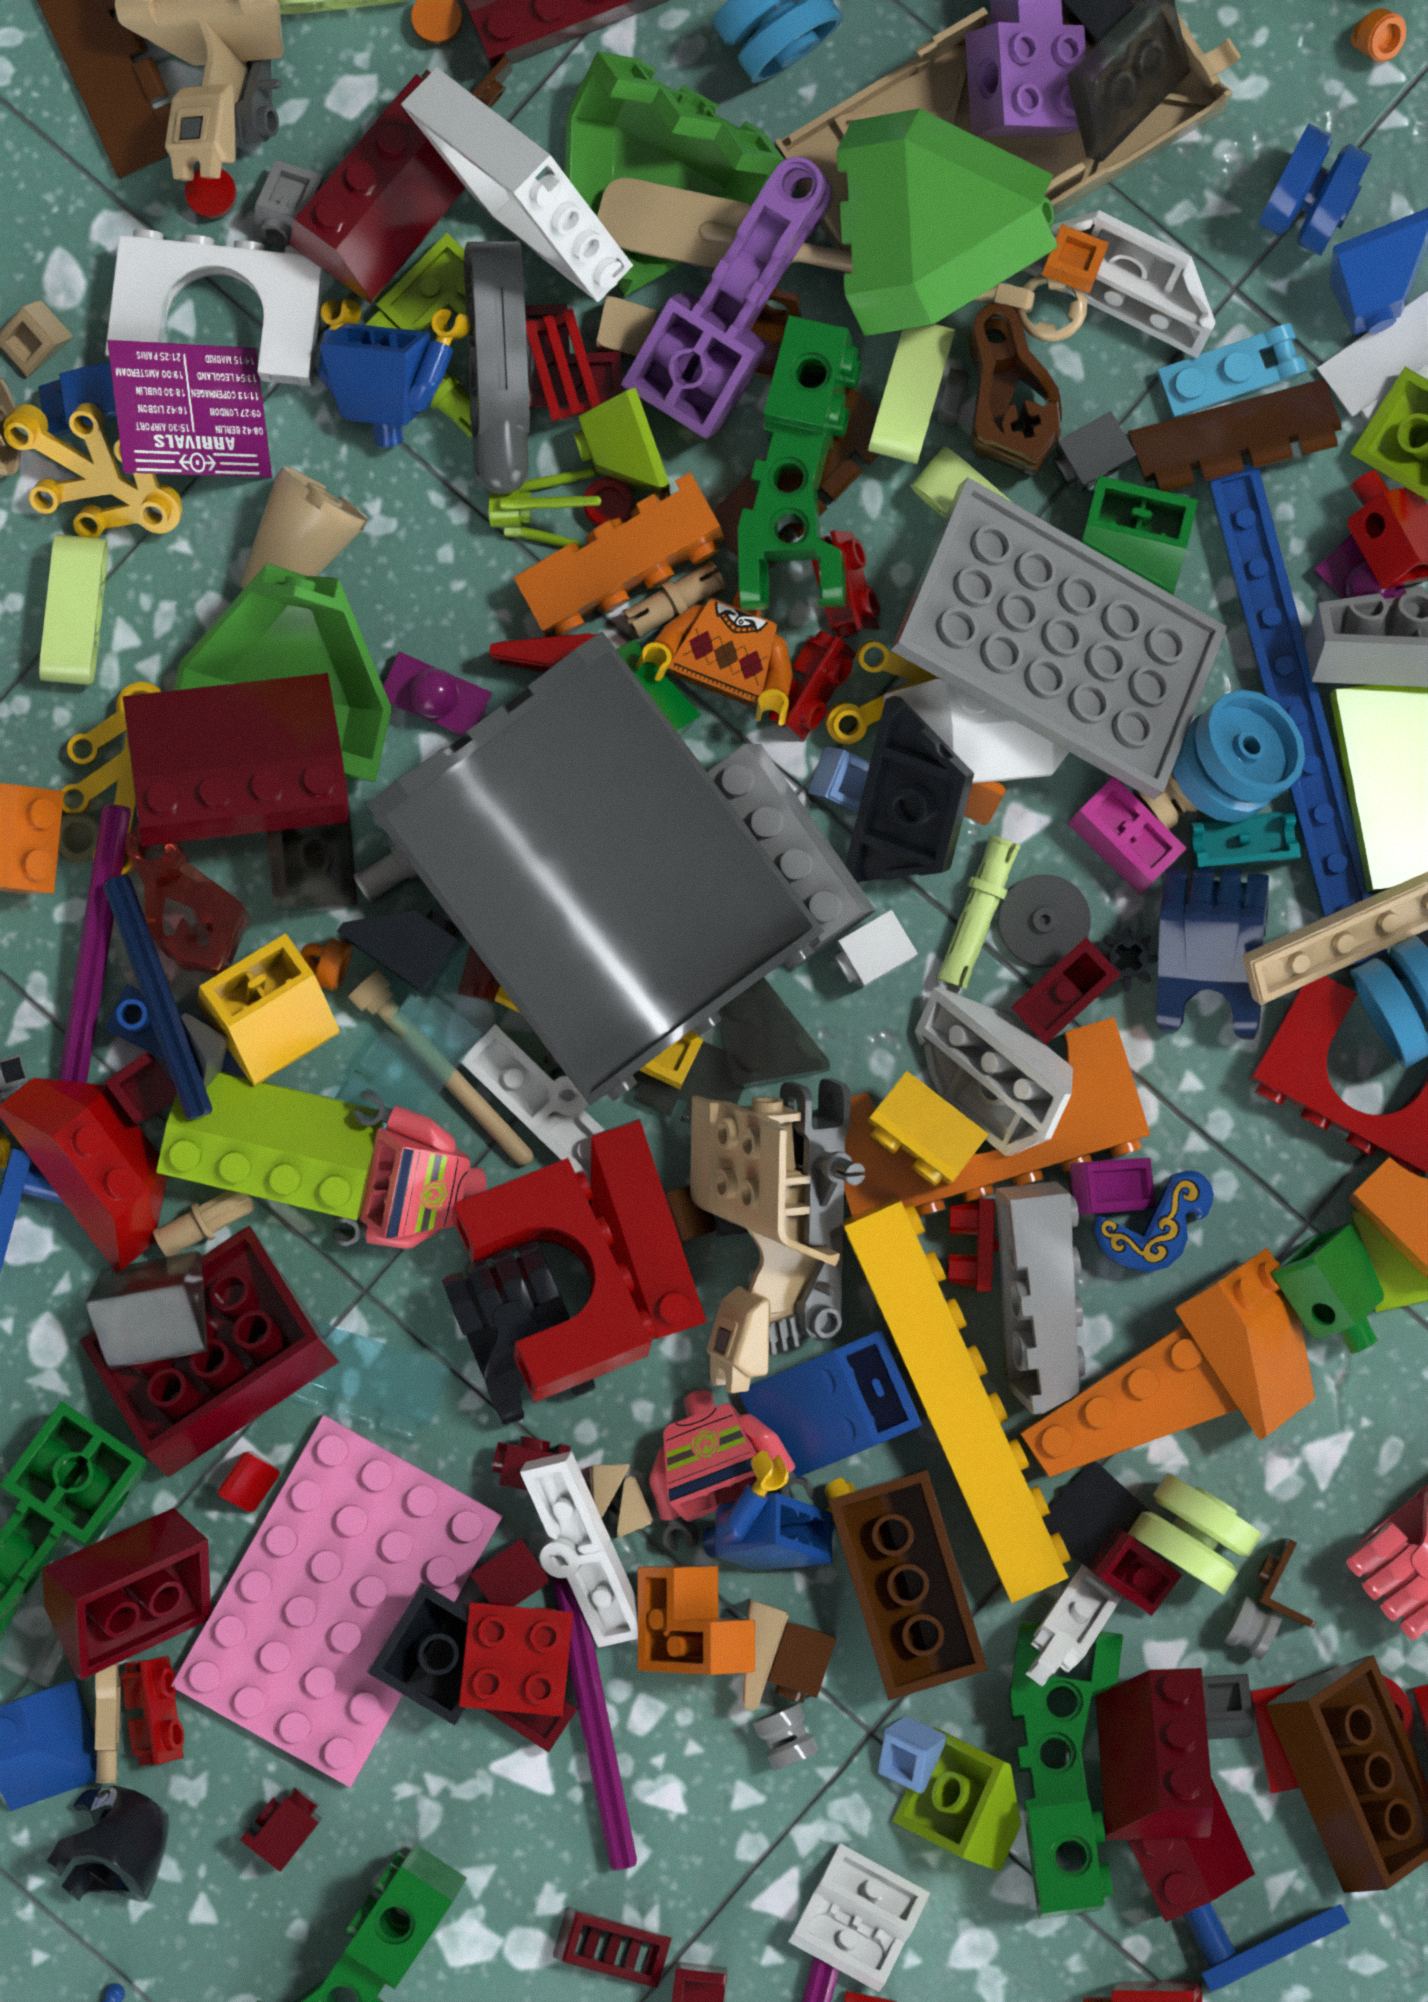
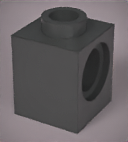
M1110 411L1058 441L1055 448L1058 457L1053 459V463L1067 486L1075 483L1079 492L1082 493L1094 486L1098 475L1109 477L1132 464L1137 454Z

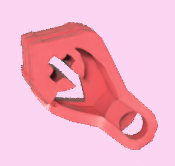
M1427 1484L1354 1546L1355 1548L1346 1559L1348 1567L1356 1576L1361 1577L1365 1573L1367 1574L1361 1585L1372 1599L1377 1600L1383 1594L1385 1595L1379 1605L1383 1613L1391 1621H1395L1401 1615L1403 1616L1399 1625L1403 1632L1413 1641L1428 1631Z

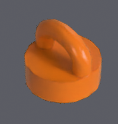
M1375 9L1361 19L1353 28L1350 36L1351 45L1364 56L1375 61H1389L1403 47L1407 30L1405 20L1399 14L1388 9Z
M332 937L326 946L318 943L304 945L301 955L311 970L316 973V979L320 987L334 991L340 987L345 978L353 948L351 943ZM314 956L320 957V961L317 960Z

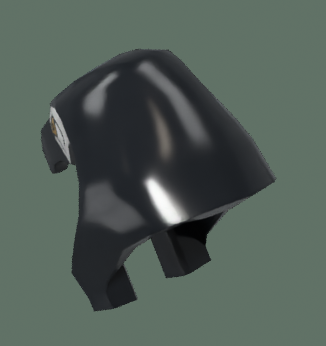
M110 1786L103 1789H89L83 1792L73 1806L77 1811L83 1809L88 1811L96 1825L59 1840L47 1859L50 1871L60 1877L71 1859L99 1861L102 1864L89 1862L75 1865L61 1887L78 1901L88 1892L118 1894L139 1902L148 1900L157 1879L169 1832L168 1814L162 1806L148 1796L132 1789Z

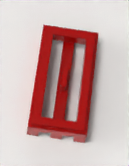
M573 308L555 316L553 314L544 316L541 320L527 321L526 334L552 423L581 415L600 405ZM563 325L567 326L588 397V401L582 403L578 401L557 327ZM546 330L569 404L568 407L561 409L558 406L537 334Z

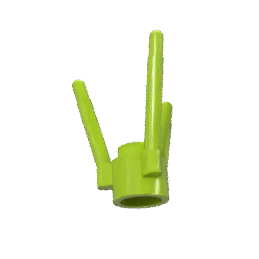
M586 468L526 480L523 486L510 494L497 495L489 492L490 527L504 528V537H522L558 547L577 543L578 547L581 548L582 543L578 540L525 527L523 523H532L533 509L598 506L601 504V498L599 496L532 497V492L528 491L592 478L596 474L593 468Z

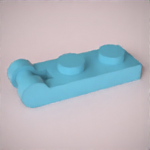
M1283 324L1264 333L1200 354L1198 359L1191 357L1157 369L1156 374L1172 419L1216 406L1307 373L1308 369L1303 356H1297L1292 342L1296 339L1292 324ZM1274 349L1279 364L1265 369L1260 353Z

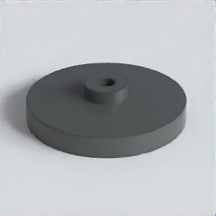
M1044 874L1031 876L1020 881L1007 893L999 910L998 926L1002 941L1017 959L1032 966L1052 967L1058 964L1085 937L1088 938L1091 916L1087 901L1076 886L1061 877Z

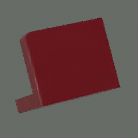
M149 1052L143 1053L105 1081L132 1121L140 1126L171 1105L177 1094L173 1082L155 1057Z
M523 1537L470 1574L490 1604L516 1606L549 1582L547 1574L529 1550V1545Z
M676 1961L671 2002H724L727 1967Z

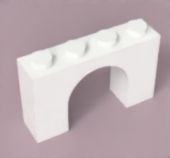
M147 229L133 230V236L119 235L107 340L164 343L168 312L172 302L182 289L190 283L208 276L231 277L248 285L262 301L264 319L258 363V375L261 381L312 387L325 270L292 246H286L284 253L264 251V244L247 240L234 241V247L214 245V239L201 235H184L183 242L163 240V233ZM106 342L105 356L110 362L108 343Z

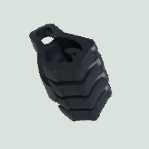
M538 1241L526 1243L518 1248L520 1257L517 1258L514 1257L511 1249L497 1252L491 1256L495 1265L491 1269L486 1259L469 1264L466 1267L469 1278L464 1279L462 1273L459 1272L451 1274L442 1280L461 1332L464 1336H467L480 1372L485 1380L488 1394L502 1423L506 1426L524 1419L525 1414L519 1397L525 1382L513 1357L515 1342L571 1319ZM591 1379L570 1389L574 1395L581 1396L594 1391L596 1387L594 1379Z

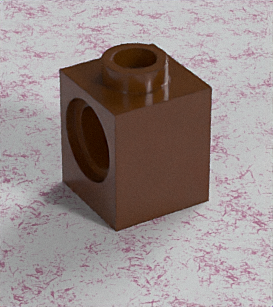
M787 1620L767 1679L768 1682L777 1684L774 1693L800 1703H804L806 1695L817 1698L837 1640L836 1636Z

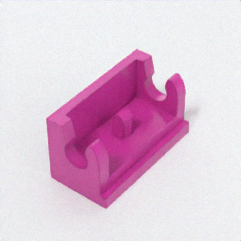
M1112 777L1067 823L1139 895L1187 849L1115 777Z

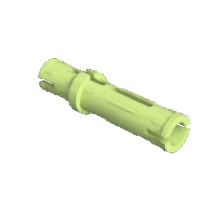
M991 834L975 877L970 876L967 887L970 888L966 899L967 901L951 938L945 959L936 976L938 980L967 990L972 970L980 954L994 912L1000 899L1005 900L1008 890L1005 889V885L1013 862L1021 847L1016 843Z

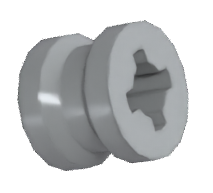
M1244 1596L1229 1622L1223 1642L1232 1647L1240 1644L1249 1649L1251 1656L1261 1660L1267 1653L1279 1629L1283 1614L1274 1609L1264 1611L1257 1607L1254 1599Z

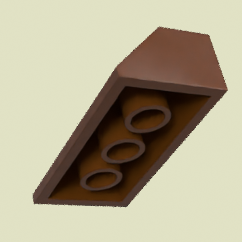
M928 1470L915 1471L828 1499L888 1700L987 1671L988 1667Z
M1374 1655L1365 1656L1298 1682L1265 1705L1344 1893L1388 1890L1428 1860V1784Z

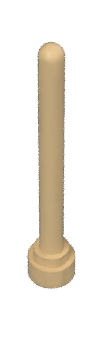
M378 969L373 972L348 998L361 1012L367 1009L372 1016L377 1013L510 1158L519 1166L529 1165L533 1160L532 1150L392 1000L395 994L389 989L392 985L390 981Z

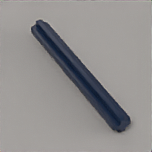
M127 874L112 877L104 882L103 887L184 1115L188 1120H196L207 1116L212 1112V1105L132 880Z

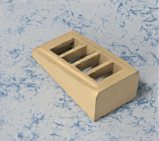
M750 1598V1603L748 1604L747 1619L755 1620V1672L744 1673L743 1702L745 1709L754 1711L758 1709L789 1614L787 1610Z

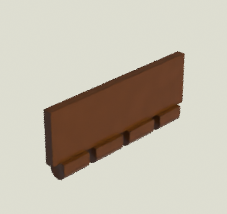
M37 0L118 178L121 180L169 157L165 149L171 103L156 109L152 105L167 98L169 92L152 57L133 63L132 59L146 53L149 48L143 37L122 26L117 17H112L111 14L116 12L115 0Z
M1320 379L1128 431V436L1137 454L1136 459L1144 481L1155 480L1157 490L1170 492L1195 485L1192 470L1199 468L1203 482L1244 472L1242 456L1248 455L1251 466L1255 469L1293 459L1291 443L1298 442L1302 456L1337 447L1335 431L1342 430V425L1325 380Z
M849 388L845 407L850 408L847 430L844 438H835L833 450L828 451L819 490L833 502L863 473L850 459L851 456L855 453L866 464L871 465L880 455L868 451L879 410L857 390ZM752 471L713 511L725 537L722 543L737 557L738 525L742 509L753 510L758 492L755 490L756 482L751 481ZM787 473L780 478L777 488L786 493L794 492L801 487L803 476L798 473ZM818 499L820 518L828 508ZM792 522L785 525L798 538L804 534L805 527L799 523ZM779 532V540L785 543H791L783 534ZM769 562V570L776 562Z

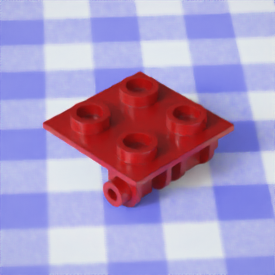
M470 1602L459 1707L563 1717L573 1612L541 1607L526 1608Z

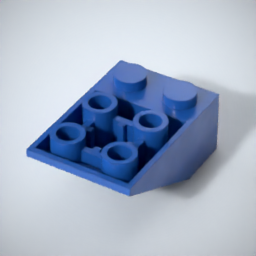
M878 1330L749 1386V1391L739 1392L747 1413L755 1416L778 1435L796 1465L793 1470L796 1476H803L922 1426L882 1330Z

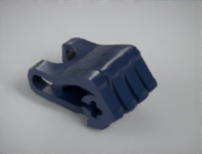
M1195 867L1193 879H1187V870L1166 869L1159 925L1156 1018L1157 1028L1160 1033L1173 1034L1177 1032L1184 1022L1186 1003L1199 991L1210 989L1222 993L1231 1004L1233 1014L1232 1029L1235 1035L1241 1039L1254 1040L1259 1029L1261 1005L1252 999L1242 955L1263 946L1268 925V875L1260 873L1248 874L1247 882H1242V871L1229 868L1221 869L1220 881H1216L1215 869L1209 867Z

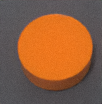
M417 0L411 12L412 25L416 35L422 41L431 45H444L451 42L457 37L462 28V12L456 0Z

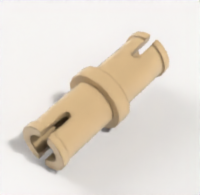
M710 560L704 566L674 583L671 580H667L660 584V591L629 609H624L622 611L629 627H634V635L640 639L646 633L679 616L692 605H697L714 594L726 590L727 586L721 573L715 572L717 570L716 565Z

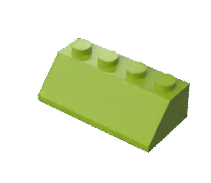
M222 1071L206 1088L212 1105V1112L207 1116L196 1120H188L184 1115L178 1095L176 1094L166 1123L156 1173L356 1221L361 1216L377 1129L383 1128L385 1122L379 1121L371 1126L363 1125L356 1119L354 1109L360 1110L365 1114H373L378 1108L265 1081L253 1087L247 1077Z

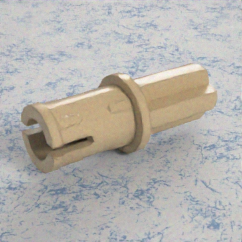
M228 1190L201 1206L195 1202L191 1205L192 1211L159 1229H155L153 1234L164 1255L171 1259L175 1254L206 1237L210 1240L215 1239V1232L253 1212L255 1209L251 1195Z

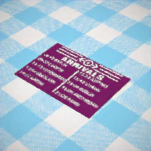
M107 340L123 473L272 478L256 348Z

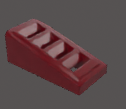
M567 1907L553 1951V1957L564 1963L658 1988L672 1938ZM584 1924L589 1927L580 1954L575 1952ZM606 1930L609 1931V1935L600 1960L594 1958L601 1932ZM624 1935L630 1937L622 1966L615 1964ZM642 1941L651 1944L643 1971L640 1972L634 1970Z

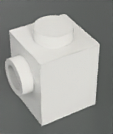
M890 910L838 940L837 945L841 953L834 956L849 983L858 979L861 986L865 988L917 957L918 953L894 912Z

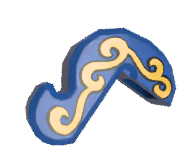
M1183 1171L1171 1175L1142 1236L1103 1216L1094 1215L1092 1233L1099 1250L1109 1260L1119 1266L1146 1273L1168 1268L1183 1254L1188 1240L1186 1213H1191L1194 1219L1197 1220L1203 1219L1208 1215L1214 1196L1212 1186L1204 1175L1196 1171Z

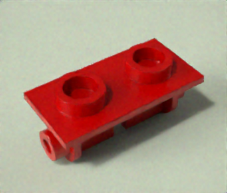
M831 531V536L821 537V540L840 549L844 556L846 565V605L824 607L830 630L836 631L837 636L841 639L857 635V630H879L876 616L880 614V606L874 590L868 587L863 571V567L866 566V555L863 546L857 538H854L853 532ZM811 560L817 583L820 587L818 561Z
M819 630L816 637L810 636L807 643L792 666L794 670L806 677L802 684L792 679L788 696L789 706L786 721L781 727L785 728L787 726L803 741H805L809 732L818 727L826 713V704L837 686L842 685L851 673L856 653L840 637L836 636L834 638L826 632ZM771 710L767 718L778 725L780 716L777 712Z
M169 1655L149 1660L125 1662V1673L120 1674L126 1710L143 1708L144 1713L142 1718L128 1720L132 1756L138 1757L139 1766L159 1765L184 1758L182 1748L185 1737L184 1729L178 1720L175 1700L177 1690L175 1685L171 1687L176 1676L171 1669Z

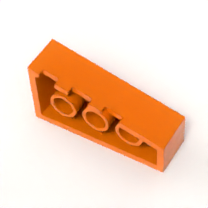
M691 471L675 480L680 490L670 496H667L666 493L658 496L652 494L636 504L637 507L630 513L633 518L624 523L621 518L608 520L593 529L585 537L588 542L587 545L579 548L577 543L568 544L513 577L546 637L553 633H556L557 636L569 635L585 625L582 617L599 608L603 614L609 613L630 600L628 592L643 584H646L648 589L655 588L675 575L672 568L689 559L693 565H696L720 551L717 544L725 540L720 524Z

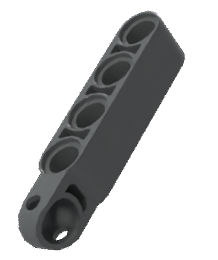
M519 241L467 242L464 250V285L466 315L471 322L470 330L467 334L474 474L483 489L492 494L505 495L513 493L523 486L528 477L529 470L528 434L530 411L522 249Z

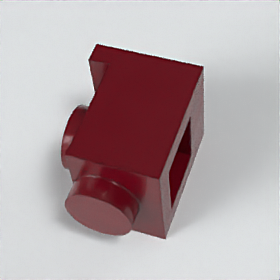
M520 1436L519 1445L498 1441L492 1472L501 1474L499 1485L528 1491L520 1474L525 1462L569 1452L572 1446L560 1444L559 1453L549 1452L551 1442Z
M294 1787L282 1803L273 1797L255 1820L262 1829L257 1833L252 1828H249L240 1841L281 1872L322 1820V1817L315 1813L319 1804L301 1789Z

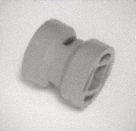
M799 1702L781 1708L752 1722L758 1737L764 1739L769 1748L767 1758L773 1771L799 1762L819 1751L814 1736L805 1731L803 1726L805 1715ZM794 1734L796 1735V1737H793V1738H791V1739H789V1740H786V1741H784V1742L778 1744V1741L783 1740V1739H785V1738H787V1737H790V1736H792V1735H794Z

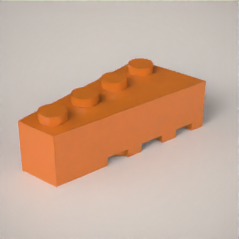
M1182 1322L1079 1391L1078 1395L1058 1405L1018 1432V1435L1044 1474L1052 1477L1239 1410V1408Z

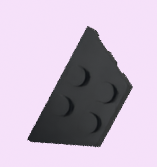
M896 695L885 700L845 864L857 883L878 879H899L917 874L919 876L938 874L951 869L974 777V772L901 697Z

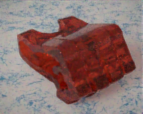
M137 824L127 835L125 846L127 854L144 884L145 916L150 936L162 952L182 970L188 972L197 971L215 976L232 966L243 936L250 928V914L247 908L229 892L197 870L179 842L164 844L165 851L162 856L157 860L147 861V851L151 845L141 846L139 825ZM166 898L195 910L193 913L198 922L210 933L208 935L209 945L201 946L198 944L200 941L198 933L194 926L184 917L180 920L174 935L167 936L165 934L164 907Z

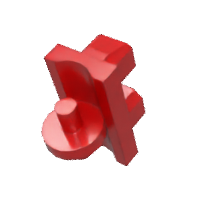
M979 1198L977 1199V1204L968 1203L949 1207V1234L976 1235L975 1255L948 1254L947 1282L963 1286H974V1292H992L993 1251H999V1240H994L995 1199Z

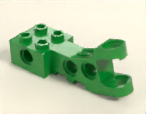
M788 316L763 412L766 419L763 430L769 433L767 440L770 442L766 461L755 459L751 475V481L756 482L755 490L758 491L753 510L742 509L738 525L739 595L742 611L769 609V562L817 560L820 576V599H817L818 606L839 607L846 605L845 559L840 549L821 540L817 494L828 451L833 450L835 438H844L850 416V408L845 407L848 388L856 390L862 371V360L857 359L858 347L853 344L849 328ZM815 382H823L818 387L808 388L811 384ZM798 473L803 476V483L796 491L786 493L777 488V484L783 475ZM788 523H799L805 527L804 534L796 542L785 543L778 539L781 528Z
M63 1401L59 1403L0 1484L3 1494L18 1504L14 1513L0 1531V1642L4 1637L7 1625L41 1576L42 1567L52 1561L67 1539L81 1549L95 1544L149 1470L145 1458Z
M1020 1619L1009 1704L1012 1721L1022 1719L1026 1746L1018 1747V1751H1016L1019 1772L1029 1771L1033 1798L1025 1799L1023 1805L1038 1919L1100 1911L1105 1906L1104 1898H1110V1895H1113L1109 1864H1099L1097 1846H1103V1842H1105L1104 1825L1101 1811H1091L1081 1749L1091 1697L1115 1687L1118 1682L1123 1634L1100 1631L1096 1638L1090 1681L1050 1676L1046 1683L1040 1686L1027 1676L1026 1672L1040 1653L1039 1650L1031 1645V1642L1035 1638L1033 1636L1042 1622ZM1056 1690L1069 1692L1075 1700V1711L1067 1717H1058L1052 1714L1047 1707V1697L1050 1693ZM1051 1741L1063 1744L1069 1753L1068 1763L1059 1769L1047 1767L1040 1757V1749L1044 1744ZM1062 1847L1076 1849L1082 1857L1081 1869L1075 1872H1067L1061 1869L1056 1861V1851Z
M416 1843L407 1857L397 1852L373 1888V1890L381 1894L380 1898L377 1899L369 1894L345 1930V1933L353 1938L329 1975L293 2002H338L334 1997L333 1989L339 1986L350 1988L356 1994L357 2002H384L377 1997L384 1985L387 1984L393 1989L398 1986L455 1900L467 1878ZM395 1907L403 1909L408 1916L400 1914Z

